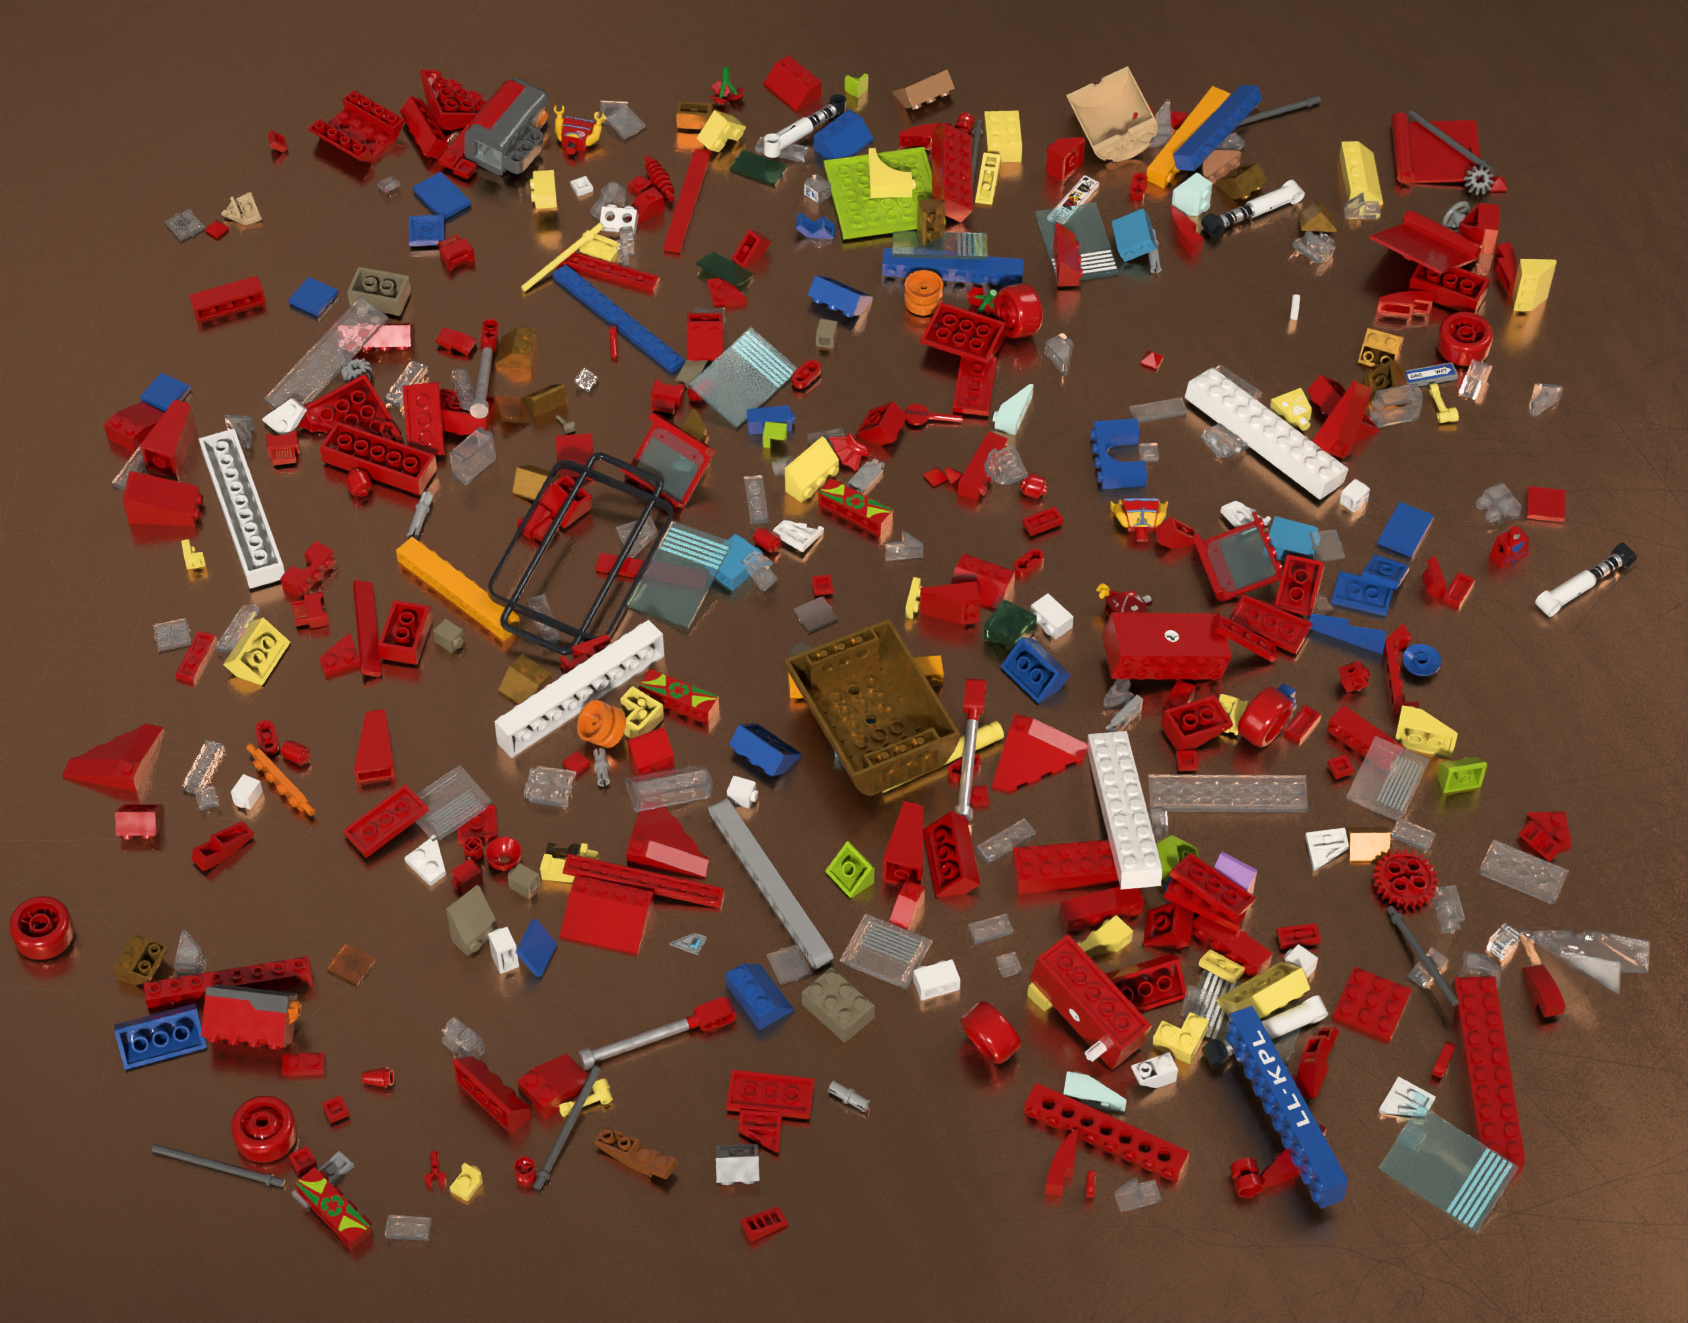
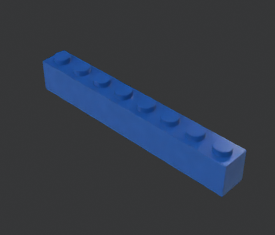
M1240 85L1173 154L1178 170L1195 171L1262 101L1259 86Z
M884 248L882 276L907 278L915 271L928 270L938 274L942 281L1008 286L1022 283L1024 259L982 256V259H979V256H977V259H974V255H971L972 259H968V255H966V259H963V254H961V259H958V255L952 253Z

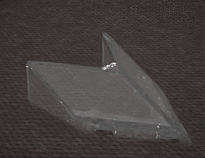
M1519 929V934L1575 972L1617 994L1620 992L1621 973L1648 972L1649 940L1597 930H1584L1583 933H1573L1571 929H1539V931Z

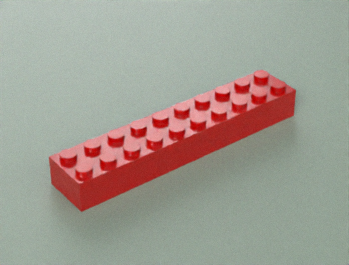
M1495 976L1454 977L1451 990L1459 1000V1003L1453 1006L1477 1162H1479L1486 1149L1490 1150L1479 1167V1172L1492 1152L1496 1155L1484 1173L1489 1171L1498 1156L1501 1159L1492 1173L1497 1171L1503 1160L1507 1162L1500 1173L1505 1171L1509 1163L1512 1164V1167L1508 1173L1522 1172L1526 1159Z

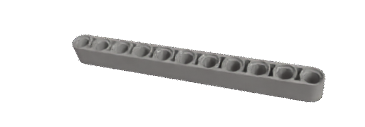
M725 798L708 806L712 819L813 969L816 970L834 961L830 948L730 801Z

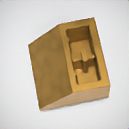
M678 101L676 112L677 128L702 130L712 115L715 104Z
M927 198L918 203L917 237L924 246L944 236V219L946 215L944 202Z
M1370 327L1367 328L1358 363L1378 368L1390 360L1396 362L1404 337Z
M132 934L113 965L116 978L132 985L150 982L168 952L169 946Z

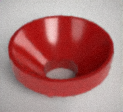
M498 837L487 845L485 855L491 867L504 871L517 866L521 860L522 849L517 840L511 837ZM506 855L510 857V860L507 863H501L499 858Z

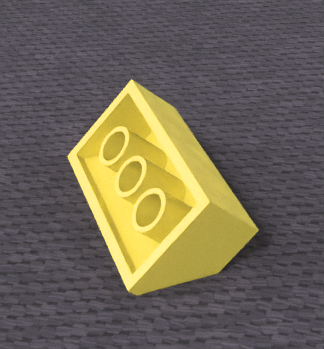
M1359 141L1341 142L1339 159L1348 206L1383 205L1373 152Z
M1281 961L1215 1000L1228 1017L1233 1012L1253 1006L1258 1017L1265 1018L1271 1015V1012L1275 1009L1285 1007L1289 1001L1302 997L1305 992L1310 990L1302 967Z

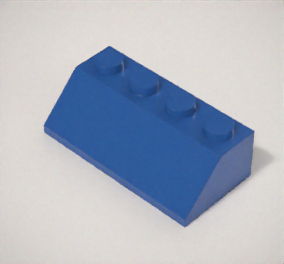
M196 1003L114 1025L125 1070L207 1048L205 1037H201L202 1024Z

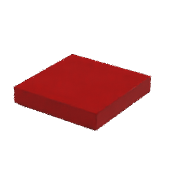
M1528 486L1526 518L1564 523L1565 490Z
M496 804L483 805L481 809L457 824L458 845L463 844L464 840L471 836L480 838L482 843L491 842L498 838ZM472 806L471 808H469L468 810H466L465 812H463L462 814H460L459 816H457V818L460 817L461 815H463L464 813H466L467 811H469L470 809H472V808L475 807V806ZM480 806L476 807V808L473 809L471 812H469L468 814H466L465 816H463L462 818H460L459 820H457V822L460 821L461 819H463L464 817H466L467 815H469L470 813H472L473 811H475V810H476L477 808H479Z

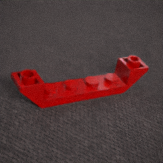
M1401 624L1385 640L1383 650L1392 713L1400 718L1402 705L1419 709L1418 702H1405V695L1401 694L1403 682L1402 678H1399L1398 675L1400 674V663L1396 662L1398 651H1405L1407 643H1410L1411 640L1410 631H1407L1406 624Z

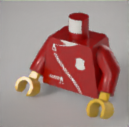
M1103 583L1096 589L1097 592H1100L1099 597L1101 599L1106 598L1104 610L1109 617L1111 612L1148 613L1147 607L1153 604L1149 595L1140 598L1133 590L1128 592L1112 591Z

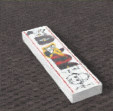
M1084 175L1048 215L1047 221L1053 224L1060 223L1064 226L1099 187V182Z

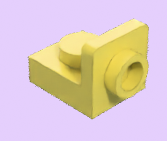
M189 539L182 540L187 569L205 566L203 552L196 553L195 547L190 546Z
M463 1163L461 1166L462 1172L450 1186V1191L468 1202L483 1181L481 1171L476 1166H469Z

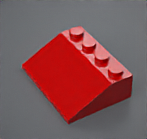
M940 302L920 339V343L987 364L998 352L1006 337V322Z
M440 388L444 433L454 432L461 436L472 435L478 439L485 438L490 432L501 398L487 396L486 401L489 404L487 416L475 418L470 413V405L475 399L476 394Z
M576 875L570 890L560 938L638 955L655 905L654 892Z

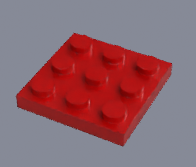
M1354 966L1334 1010L1332 1019L1390 1042L1412 989Z

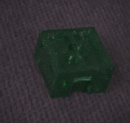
M1004 599L984 624V639L992 643H1001L1006 646L1005 650L1011 652L1021 637L1030 638L1034 633L1037 616Z

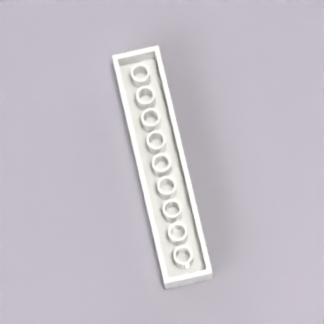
M1213 367L1189 381L1185 398L1318 499H1322L1344 484L1348 472L1346 466L1326 453Z
M235 429L199 438L201 451L249 589L281 580L280 578L285 573L283 563Z
M649 620L639 624L634 630L622 635L620 639L607 645L599 653L593 654L590 659L582 664H578L573 670L563 674L552 684L546 685L540 692L531 695L526 701L516 705L505 715L499 716L494 721L497 744L513 758L579 714L590 701L600 700L664 657L663 633Z
M1127 731L1088 734L1087 752L1120 888L1132 889L1161 886L1162 866Z

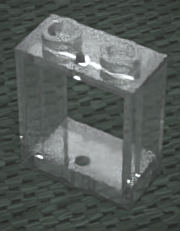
M1418 384L1376 391L1375 398L1372 400L1373 408L1370 411L1372 422H1375V425L1381 428L1418 420L1423 401V395ZM1406 403L1405 407L1385 410L1387 406Z
M479 427L449 453L453 477L468 485L496 460L494 437L491 432Z

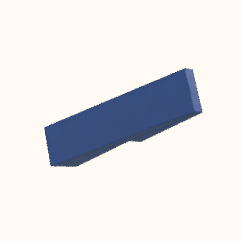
M1311 614L1309 621L1313 623L1311 630L1383 654L1386 631L1348 625L1349 619Z

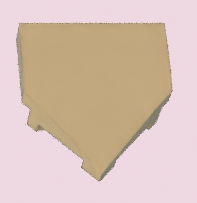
M251 192L236 199L231 197L229 206L221 213L222 216L244 225L262 220Z

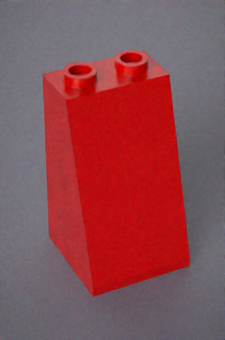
M174 399L140 445L146 469L175 480H179L196 430L191 405L187 402Z
M129 471L122 501L128 523L195 527L196 520L200 518L199 506L203 504V494H200L199 486Z
M904 801L883 857L882 880L903 886L908 879L922 885L923 806L915 802Z

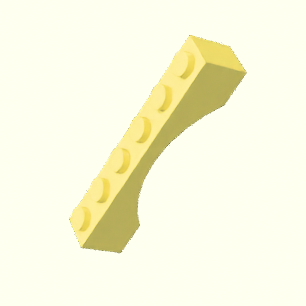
M1116 915L1111 920L1107 919L1100 929L1092 931L1085 941L1077 944L1090 958L1106 953H1118L1132 941L1133 930ZM1030 982L1028 984L1027 996L1045 1012L1052 1004Z

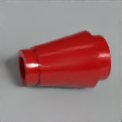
M388 1067L363 1071L362 1083L387 1088L394 1083V1071Z

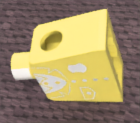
M1301 388L1271 399L1269 410L1292 427L1299 426L1302 431L1310 427L1309 420L1312 409Z

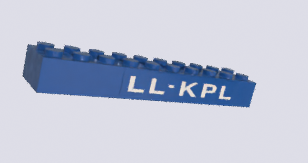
M1249 1006L1231 1013L1227 1023V1033H1225L1226 1040L1229 1045L1233 1046L1237 1061L1243 1064L1245 1076L1247 1079H1251L1256 1096H1260L1263 1101V1109L1266 1114H1270L1275 1131H1279L1282 1136V1144L1285 1149H1289L1292 1163L1295 1167L1298 1166L1303 1183L1305 1185L1308 1184L1312 1200L1318 1203L1320 1209L1344 1200L1349 1180L1254 1007Z

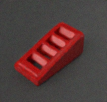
M779 1206L740 1220L741 1228L750 1243L789 1225ZM776 1214L780 1222L776 1223L773 1215ZM767 1218L770 1219L772 1223L771 1225H768L766 1221ZM758 1222H762L764 1227L761 1228ZM755 1225L756 1230H753L751 1226Z

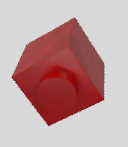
M471 858L451 870V884L456 890L459 889L463 895L476 885L479 886L484 883L482 871Z

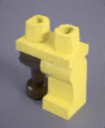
M548 843L546 854L543 856L540 867L542 880L573 883L575 876L563 874L567 853L598 860V851L589 850L588 844L584 843L582 845L573 843L569 848H557V844ZM556 856L563 857V858H565V860H564V859H557V858H555V857H556Z

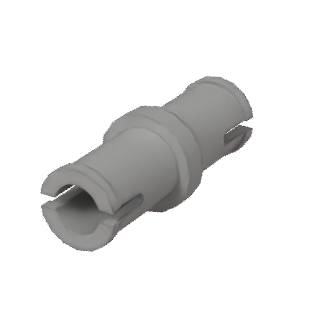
M599 748L600 754H598V749H595L593 754L597 784L604 786L603 780H605L607 786L610 783L608 775L610 768L606 760V750Z
M835 1080L831 1082L827 1091L842 1099L843 1103H849L862 1110V1112H865L869 1106L868 1103H870L869 1099L855 1093L854 1089H848Z

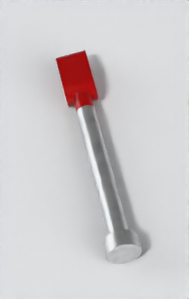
M487 319L482 323L480 344L482 354L476 396L470 405V413L475 418L486 417L489 409L486 397L492 354L497 349L499 323L494 319Z
M967 678L965 686L964 713H967L958 805L954 806L953 812L966 817L968 822L973 817L970 797L979 714H984L986 679Z
M721 997L697 1006L693 1010L694 1015L592 1051L589 1047L579 1050V1057L584 1070H588L595 1066V1062L698 1026L702 1031H709L733 1022L737 1018V1014L729 997Z

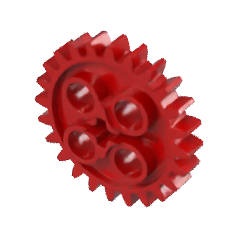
M1396 849L1395 855L1389 851L1387 856L1383 854L1381 860L1377 861L1373 870L1372 879L1375 880L1373 886L1378 887L1377 893H1383L1382 899L1389 898V905L1396 902V908H1398L1400 904H1403L1405 910L1408 905L1412 909H1415L1416 904L1422 907L1424 902L1428 904L1430 898L1433 899L1438 888L1437 883L1439 879L1436 878L1437 872L1432 871L1434 865H1427L1429 859L1422 860V854L1415 856L1414 850L1411 854H1408L1407 849H1404L1403 853Z

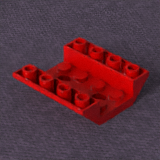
M352 90L342 99L344 109L328 123L318 119L308 127V131L360 161L373 163L396 143L405 119L359 92Z

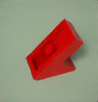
M608 634L573 646V659L585 653L590 658L593 654L605 649L607 645L611 644Z

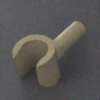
M560 415L556 416L562 423L565 433L575 431L573 420L566 422Z

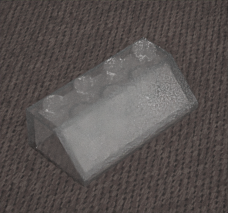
M700 764L624 779L635 812L710 798L713 787L707 767Z

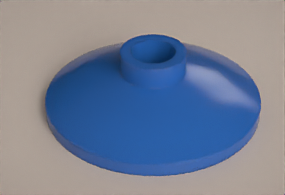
M1415 644L1405 650L1403 664L1408 671L1415 675L1429 676L1439 670L1441 656L1436 649L1429 645Z

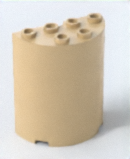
M1128 66L1103 77L1099 84L1091 83L1066 95L1095 154L1102 160L1112 159L1113 162H1119L1135 157L1150 145L1149 141L1157 134V121ZM1134 112L1138 113V117L1136 119H1132Z

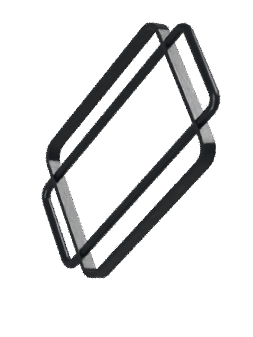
M601 452L592 454L585 466L571 460L557 462L489 580V598L494 603L505 607L500 618L503 629L561 655L573 654L572 647L580 644L581 641L586 642L600 637L586 632L654 506L665 510L669 517L608 631L605 633L610 638L673 519V507L669 502L659 498L664 488L662 479L655 474ZM603 460L653 481L656 484V488L653 494H649L591 468L595 461ZM562 469H569L579 473L580 475L511 599L509 600L496 594L492 587L557 472ZM586 477H589L647 502V505L580 629H576L517 602ZM514 611L575 637L570 647L564 648L509 624L508 618L511 612Z

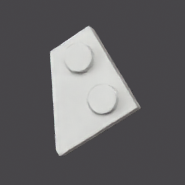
M290 399L265 416L262 421L279 435L289 434L296 429L307 409L295 399Z
M1238 501L1224 505L1220 510L1235 528L1253 522L1252 512H1257ZM1269 516L1266 518L1262 517L1265 526L1271 523L1272 519ZM1258 529L1250 530L1248 532L1242 533V535L1244 536Z
M783 520L773 529V533L778 535L782 541L802 552L819 538L824 531L822 526H818V529L808 528L807 524L794 523Z
M1345 828L1308 832L1305 834L1313 871H1316L1349 847Z
M436 836L431 837L404 857L405 862L430 886L446 875Z
M1398 1077L1379 1108V1113L1425 1117L1436 1097Z

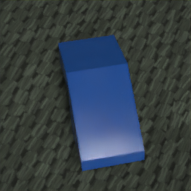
M802 212L796 216L795 229L807 238H834L836 225L825 216L814 222Z

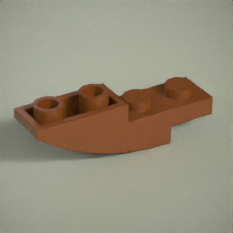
M604 1126L594 1140V1144L604 1152L649 1177L656 1175L667 1180L678 1164L675 1158L641 1145L639 1139Z

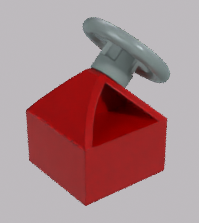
M1460 201L1453 205L1445 214L1442 225L1450 229L1458 227L1462 235L1484 246L1483 254L1493 255L1499 231L1500 205L1478 203L1469 214L1470 206L1468 202ZM1464 206L1462 210L1456 211L1458 208Z

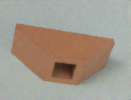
M1214 150L1202 163L1201 175L1212 182L1213 185L1218 179L1225 177L1228 172L1240 165L1241 152L1235 150Z

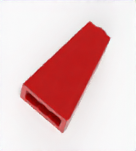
M385 709L365 712L354 765L356 783L395 777Z

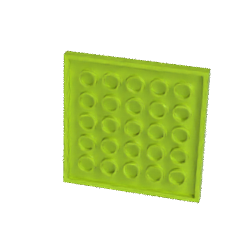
M924 147L877 153L879 159L888 167L902 172H912V179H915L916 185L915 190H912V197L871 198L869 154L824 160V169L843 239L917 229L918 203L927 198L932 199V172Z

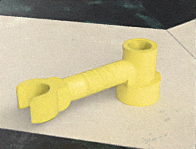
M1437 383L1430 384V395L1434 398L1440 413H1437L1439 423L1458 421L1459 416L1456 407L1447 409L1441 398Z
M600 1079L594 1083L592 1087L594 1094L587 1097L583 1107L599 1100L603 1105L613 1100L607 1079ZM576 1101L559 1105L562 1117L570 1114Z

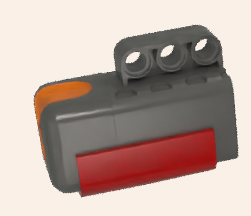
M519 78L506 80L470 121L469 128L465 132L464 153L466 158L497 175H503L506 170L515 174L522 173L543 148V133L540 130L548 120V113L545 111V106L549 102L548 93Z

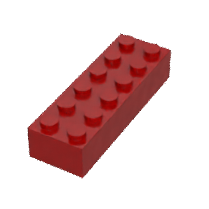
M943 122L932 134V199L944 202L946 216L961 223L973 211L971 135Z
M336 422L320 446L322 462L348 471L362 469L367 471L371 479L417 495H421L437 470L436 458L433 454L340 422Z
M1109 839L1013 848L1012 865L1017 894L1120 885Z

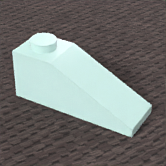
M1033 384L1026 386L1000 406L999 411H995L993 416L995 430L1016 435L1033 397Z
M1077 1071L1067 1072L1063 1095L1094 1109L1125 1114L1127 1101L1125 1098L1089 1075Z

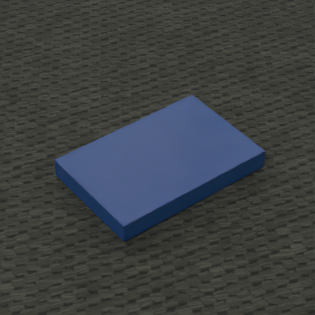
M442 172L413 186L415 194L436 215L444 214V220L471 205V201Z
M1399 502L1377 544L1412 558L1434 515Z
M1339 571L1331 599L1332 604L1387 616L1394 588H1388L1377 582H1370L1367 579L1361 578L1362 576Z

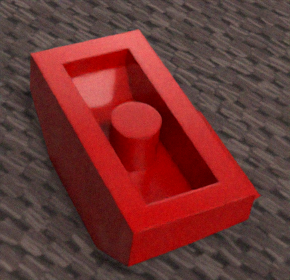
M1431 557L1429 560L1426 559L1427 568L1422 575V580L1427 593L1435 598H1442L1445 594L1446 583L1437 557Z

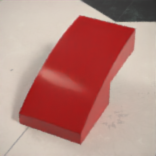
M443 328L435 340L437 344L449 351L454 348L466 356L469 355L477 341L464 333L449 328Z
M1532 820L1517 834L1549 862L1563 848Z

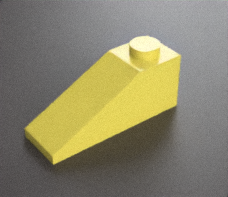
M983 154L975 203L993 204L1002 162L1001 155Z

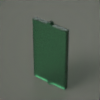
M742 150L738 157H735L730 170L776 186L780 178H783L788 165Z
M714 251L696 262L697 266L735 287L748 283V280L752 279L755 275Z

